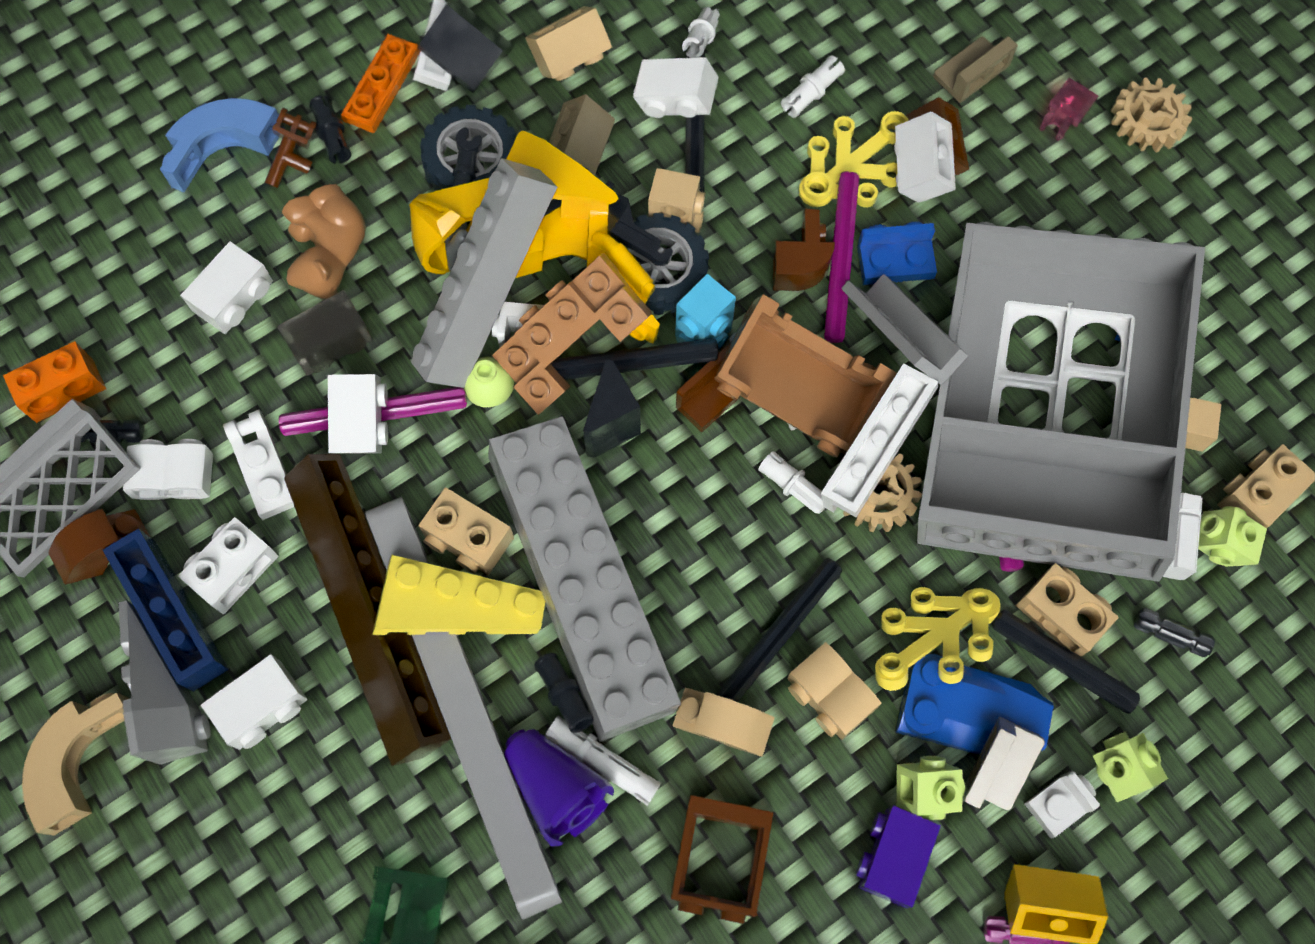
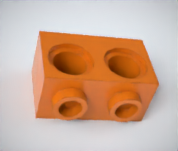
M75 341L3 375L16 406L36 423L56 414L71 399L81 402L107 389L93 359Z

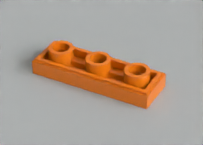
M387 34L341 113L343 122L375 133L420 54L417 44Z

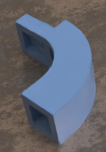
M234 98L209 102L191 110L181 117L166 134L173 149L165 155L160 168L161 172L172 188L185 192L206 158L222 148L241 146L268 156L279 139V136L274 135L272 131L279 116L276 108L253 100Z

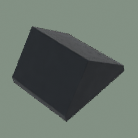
M458 0L445 5L418 45V49L469 91L474 93L514 45Z
M610 360L605 361L583 429L586 454L592 458L641 434L640 405L614 361Z

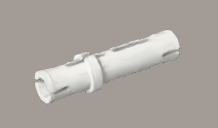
M557 716L546 732L545 737L618 787L635 796L646 806H648L661 785V782L648 776L639 768L597 742L598 737L592 733L589 736L582 731L571 733L567 722L560 716Z

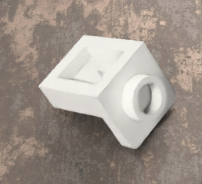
M504 302L500 315H498L492 327V336L497 337L499 347L510 339L511 331L516 332L523 326L519 319L534 305L541 309L544 305Z
M1074 771L1061 775L1024 803L1050 838H1055L1083 815L1094 811L1100 806L1094 797L1096 796V791L1091 783L1082 775L1077 776Z

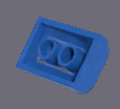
M927 654L909 667L908 682L904 688L895 733L980 755L1000 716L1042 736L1045 741L1042 750L1046 749L1054 704L1042 696L1031 684L964 666L963 678L960 682L948 684L943 682L938 676V664L942 657L937 654ZM953 667L945 668V670L949 672L957 671V669Z

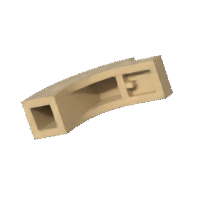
M117 692L107 693L93 700L90 703L91 708L70 701L54 713L40 729L28 751L22 777L25 807L37 833L55 836L92 813L79 785L78 769L80 760L92 741L125 721L123 700L130 698Z

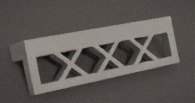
M883 274L867 293L849 280L841 288L915 367L930 378L937 380L940 385L968 357L886 275Z

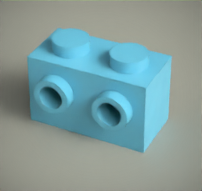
M708 274L676 304L675 337L678 343L713 338L716 339L718 348L721 349L728 339L727 334L732 330L736 297Z

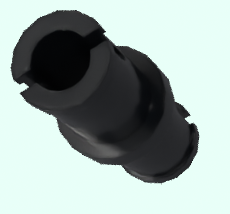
M317 95L309 102L310 109L317 122L316 133L325 144L330 162L336 164V154L339 164L344 163L350 159L352 154L344 137L345 127L342 120L336 116L331 98L324 95L326 103L324 105L322 96Z
M556 653L543 655L535 662L534 667L549 691L547 694L549 701L553 706L559 708L571 733L585 730L593 723L594 719L578 694L580 690L578 684L574 679H569Z

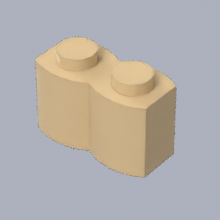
M826 642L788 676V680L791 683L788 689L792 696L801 705L805 706L809 703L819 714L815 718L817 723L830 737L836 734L843 740L881 704L872 690L853 673L841 656Z

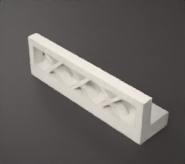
M903 363L821 492L824 508L834 513L838 507L854 517L858 516L937 390V380Z

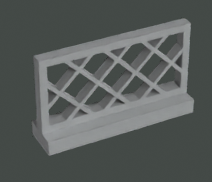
M71 399L0 465V513L2 511H10L8 532H0V555L19 577L24 578L49 555L48 551L53 540L64 527L74 520L96 511L140 470V467L100 422L101 417L95 410L74 399ZM92 428L97 434L95 451H80L81 438ZM60 457H69L66 478H51L52 464ZM79 457H95L92 478H77ZM105 457H117L124 465L112 478H103ZM31 484H39L37 505H22L24 490ZM50 484H65L63 505H48ZM76 484H92L90 499L83 505H74ZM21 511H36L34 533L19 532ZM47 511H62L61 526L53 533H44ZM18 538L33 539L31 554L21 562L16 556Z

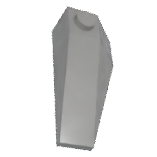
M128 601L119 602L120 643L130 660L129 664L121 667L122 680L128 684L131 691V698L123 700V714L130 755L161 765L208 751L206 739L210 738L211 730L206 715L201 714L189 690L177 684L134 605Z

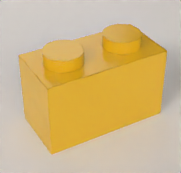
M1013 865L1004 892L1010 934L1079 944H1098L1108 919L1099 876Z

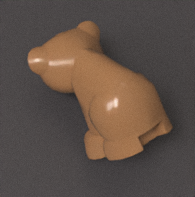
M328 184L316 188L309 196H301L288 201L283 207L282 214L291 222L288 226V232L296 241L308 242L310 240L315 244V247L301 253L287 270L286 279L288 284L318 298L329 299L335 304L338 297V288L345 269L354 258L364 239L366 225L361 211L344 194L340 186Z

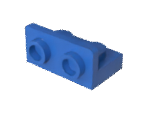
M909 222L903 226L886 227L885 225H873L863 229L857 244L863 285L875 284L883 274L893 282L935 279L937 268L931 241L935 232L934 224Z

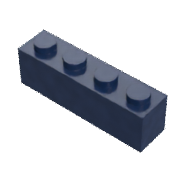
M138 528L103 549L105 556L177 684L194 692L229 670L157 543Z

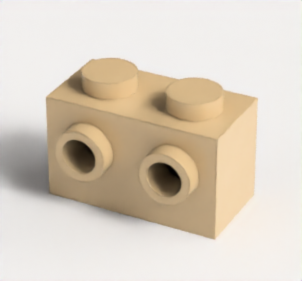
M583 6L525 37L542 76L556 79V81L573 75L575 73L573 68L582 63L590 65L598 62L604 57L603 52L612 48L599 14L594 7Z
M1284 444L1271 453L1264 449L1248 464L1252 471L1246 477L1239 473L1223 488L1228 495L1217 505L1221 509L1225 506L1243 509L1248 517L1268 528L1315 481V472Z
M446 487L418 525L425 536L423 540L425 544L441 554L448 550L458 557L456 562L461 567L473 574L480 570L489 576L514 539L510 526Z

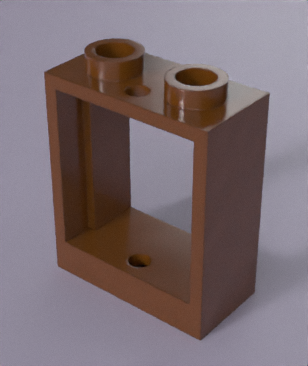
M690 795L670 899L679 902V911L703 915L704 907L721 911L719 919L745 924L746 916L756 917L774 812ZM697 818L757 830L745 904L683 891Z

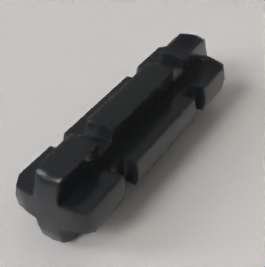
M100 420L117 442H122L123 439H126V443H139L143 440L144 425L138 420H125L123 424H120V420ZM91 428L81 438V442H86L87 439H90V442H96L97 434Z
M1142 608L1136 615L1134 627L1146 634L1153 632L1154 637L1184 650L1186 647H1189L1191 653L1200 657H1207L1213 651L1215 638L1202 631L1199 634L1195 633V628L1166 616L1159 618V613L1147 608Z

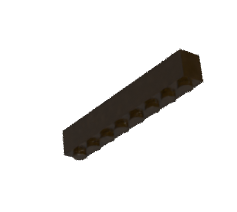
M308 454L284 477L286 486L391 766L422 759L450 741V733L412 636L407 635V632H388L387 635H372L386 570L341 455Z

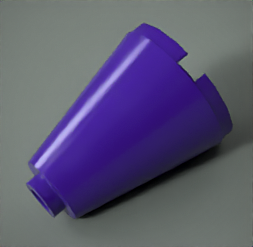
M524 729L518 730L507 740V748L504 752L505 760L543 838L550 846L564 844L560 837L569 832L575 838L593 824L608 806V803L604 800L605 795L608 793L613 796L615 792L608 780L535 729L527 731Z

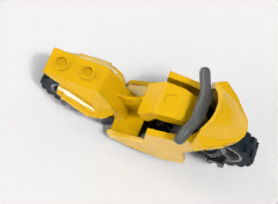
M466 105V108L459 109L456 106L448 109L449 112L444 115L441 112L434 117L432 125L428 124L424 130L425 138H421L420 142L421 160L426 180L429 184L433 183L435 191L418 194L409 204L414 248L426 271L435 274L451 272L457 259L458 249L465 241L472 225L474 212L480 207L487 191L489 178L496 170L500 159L503 158L540 169L557 186L516 278L542 271L543 261L574 255L587 260L586 267H588L598 256L605 253L618 268L632 290L653 311V314L663 315L664 311L676 312V304L707 274L709 253L708 250L704 249L705 241L701 235L697 236L695 228L690 223L685 225L680 222L681 218L671 215V218L664 217V213H654L653 217H647L646 214L641 215L633 222L629 199L614 192V183L607 181L604 184L589 172L588 168L580 165L540 137L527 131L519 132L516 137L513 127H508L507 120L500 114L498 116L494 115L493 110L483 107V110L476 109V105ZM491 144L495 147L497 153L482 151ZM447 147L458 153L443 158ZM480 161L493 162V164L485 170L484 164ZM456 164V168L452 169L450 167L451 165ZM660 244L669 246L670 248L665 249L663 247H660ZM678 252L684 262L671 261V258ZM668 270L685 272L676 281ZM651 314L629 335L637 340L643 341L645 339L654 344L657 339L660 323Z

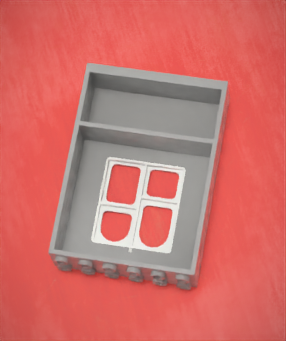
M989 222L966 224L948 336L968 357L940 385L918 518L917 544L1050 565L1056 563L1062 567L1158 582L1161 580L1175 558L1205 247L1193 246L1186 242H1176L1173 244L1152 242L1146 238H1135L1133 240L1112 238L1107 234H1095L1093 236L1073 234L1067 230H1056L1054 232L1034 230L1028 226L1004 227L996 226ZM1026 316H1040L1053 323L1057 330L1054 369L1050 375L1012 372L1006 368L1010 332L1013 325L1019 319ZM1090 323H1102L1110 326L1117 332L1121 341L1119 364L1110 367L1073 361L1071 352L1075 333L1081 327ZM1071 378L1106 381L1115 385V402L1109 438L1063 432L1062 421L1067 383ZM1005 387L1041 390L1048 393L1047 421L1043 430L999 424L1000 399L1002 390Z

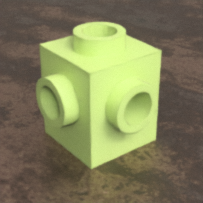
M1225 506L1222 510L1205 511L1200 523L1198 549L1207 554L1210 561L1225 567L1257 565L1267 528L1248 517L1243 509Z
M1126 731L1103 741L1106 749L1093 755L1097 774L1101 781L1109 787L1116 802L1149 790L1168 779L1160 764L1161 757L1157 748L1152 742L1147 740L1144 733L1130 739Z
M940 756L920 757V763L897 764L898 807L929 820H941L946 818V813L962 812V797L965 793L962 769L947 764L946 758Z

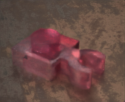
M1068 78L1051 100L1047 108L1050 112L1045 115L1040 125V130L1044 131L1051 124L1056 125L1059 128V132L1055 139L1060 141L1066 135L1070 124L1075 127L1080 124L1095 104L1099 95Z

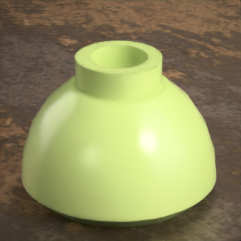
M486 356L478 358L467 378L464 390L466 397L473 404L481 407H494L502 404L510 397L515 381L493 357Z

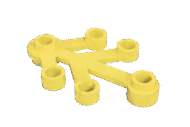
M897 111L885 114L882 118L879 132L851 153V137L853 136L855 123L850 117H838L834 122L832 131L836 138V165L825 173V158L828 154L829 142L823 136L812 137L807 148V154L811 158L810 174L805 176L800 183L799 195L801 199L813 207L825 206L832 199H837L839 185L837 183H839L840 174L845 171L856 172L859 178L881 180L887 187H896V178L889 177L886 173L893 172L897 175V163L890 162L886 165L863 163L887 144H895L896 134L889 131V129L895 130V126L909 121L903 113ZM840 126H845V127H847L849 130H848V131H842V130H840L838 127H840ZM813 146H821L824 150L816 151L813 149ZM862 183L859 185L857 198L859 206L868 208L875 204L878 195L876 186L872 183ZM819 189L822 193H814L811 190ZM868 192L872 197L864 198L861 193Z
M926 587L914 589L911 593V608L916 613L928 614L932 610L955 613L948 618L905 616V613L898 608L886 609L881 616L882 629L885 633L890 635H898L902 632L926 634L899 654L886 653L879 658L875 665V678L878 685L883 689L894 691L903 688L908 682V668L943 643V657L938 664V676L943 682L948 684L960 682L963 678L964 663L959 658V631L971 623L973 635L968 641V654L975 661L984 662L989 660L993 655L994 643L989 636L988 624L1000 612L998 596L984 588L970 589L961 597L935 596L934 592ZM919 599H926V600H928V601H927V602H919V601H917V600H919ZM889 620H898L899 622H898V623H890V622H888V621H889ZM982 645L986 649L980 650L975 648V646ZM953 667L957 669V671L949 672L946 671L945 668Z

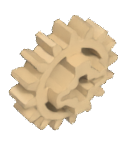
M1143 78L1140 85L1134 81L1130 82L1127 90H1121L1111 109V112L1115 114L1111 121L1112 125L1121 126L1117 132L1118 137L1124 135L1130 137L1127 142L1129 146L1135 142L1140 143V151H1145L1148 145H1152L1155 152H1159L1163 145L1168 149L1172 148L1177 140L1180 141L1192 121V117L1187 115L1192 108L1191 105L1182 104L1186 95L1184 93L1174 94V84H1171L1168 88L1162 87L1163 82L1159 78L1155 85H1151L1148 78Z
M898 454L891 461L875 487L876 489L877 486H881L884 488V491L880 495L874 491L871 493L855 520V526L858 527L863 521L869 522V532H874L877 524H882L885 532H890L893 527V521L902 527L907 521L906 515L913 516L917 510L913 503L919 502L922 493L914 489L920 485L921 478H911L910 474L915 466L910 464L904 467L900 464L903 459L902 454ZM896 477L899 479L903 489L898 486ZM883 509H886L887 511H889V512H875V511L883 510ZM846 511L843 512L844 516L851 515Z

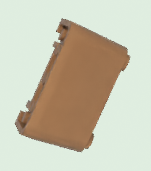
M763 294L751 303L714 377L720 383L717 390L735 400H738L739 396L778 417L819 441L817 447L837 458L840 453L846 454L897 372L881 363L875 368L865 363V358L860 355L853 357L792 321L791 318L793 316L788 313L778 316L779 312L777 309L780 304Z

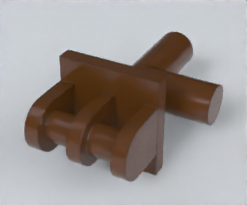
M282 108L276 124L272 128L274 135L281 137L282 141L264 183L278 189L287 166L307 175L309 174L313 161L297 155L293 151L296 145L308 150L317 122L312 121L310 124L302 120L303 116L297 114L295 117L288 114V109ZM283 123L291 126V130L283 129ZM300 130L306 133L305 138L296 135L297 131Z

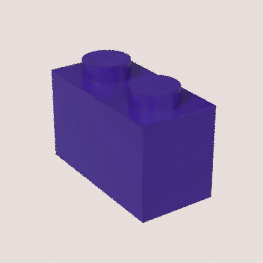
M894 805L887 808L885 813L878 812L870 831V836L875 837L870 853L864 851L856 870V876L861 878L858 888L903 908H913L941 825Z

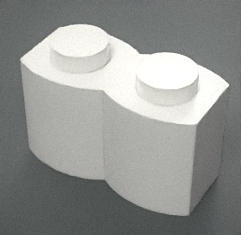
M145 439L141 440L140 444L127 446V454L140 467V470L123 485V491L132 499H202L210 497L213 453L201 441L181 439L178 444L166 446L161 441Z

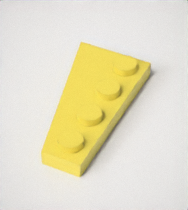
M391 555L372 635H387L388 632H407V635H425L426 632H449V635L466 634V632L537 634L542 626L545 600L542 592L539 590Z

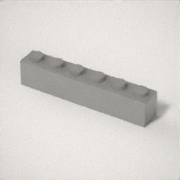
M501 158L496 170L491 174L480 207L474 212L472 225L465 241L458 249L457 259L449 277L443 283L442 293L434 310L429 314L423 336L413 351L411 363L426 382L465 388L467 378L478 360L557 189V186L540 169Z

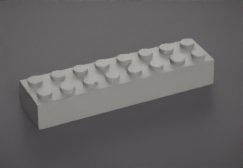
M563 416L489 439L488 458L539 589L544 597L547 610L574 679L580 688L579 691L589 713L593 716L594 721L592 725L599 742L674 714L681 705L680 699Z

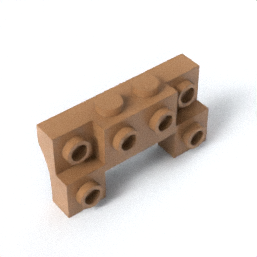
M605 253L598 256L567 285L563 280L557 283L545 295L550 301L541 309L536 305L529 309L519 319L523 326L492 355L517 383L513 386L514 389L538 415L570 387L551 363L598 320H601L621 342L652 314L651 310L632 290L618 268Z

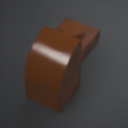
M805 209L801 225V241H776L773 254V291L806 290L817 285L826 276L835 242H826V224L820 223L819 209Z
M103 509L88 513L64 527L53 540L48 554L66 585L103 575L109 563L103 549L139 528L149 537L150 535L135 509L107 516Z

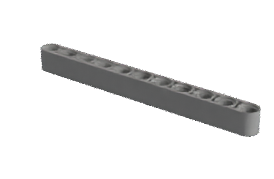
M402 496L365 511L386 570L391 555L430 564ZM426 632L425 635H412L521 918L523 920L562 903L563 900L516 780L505 760L504 750L458 634L449 635V632Z

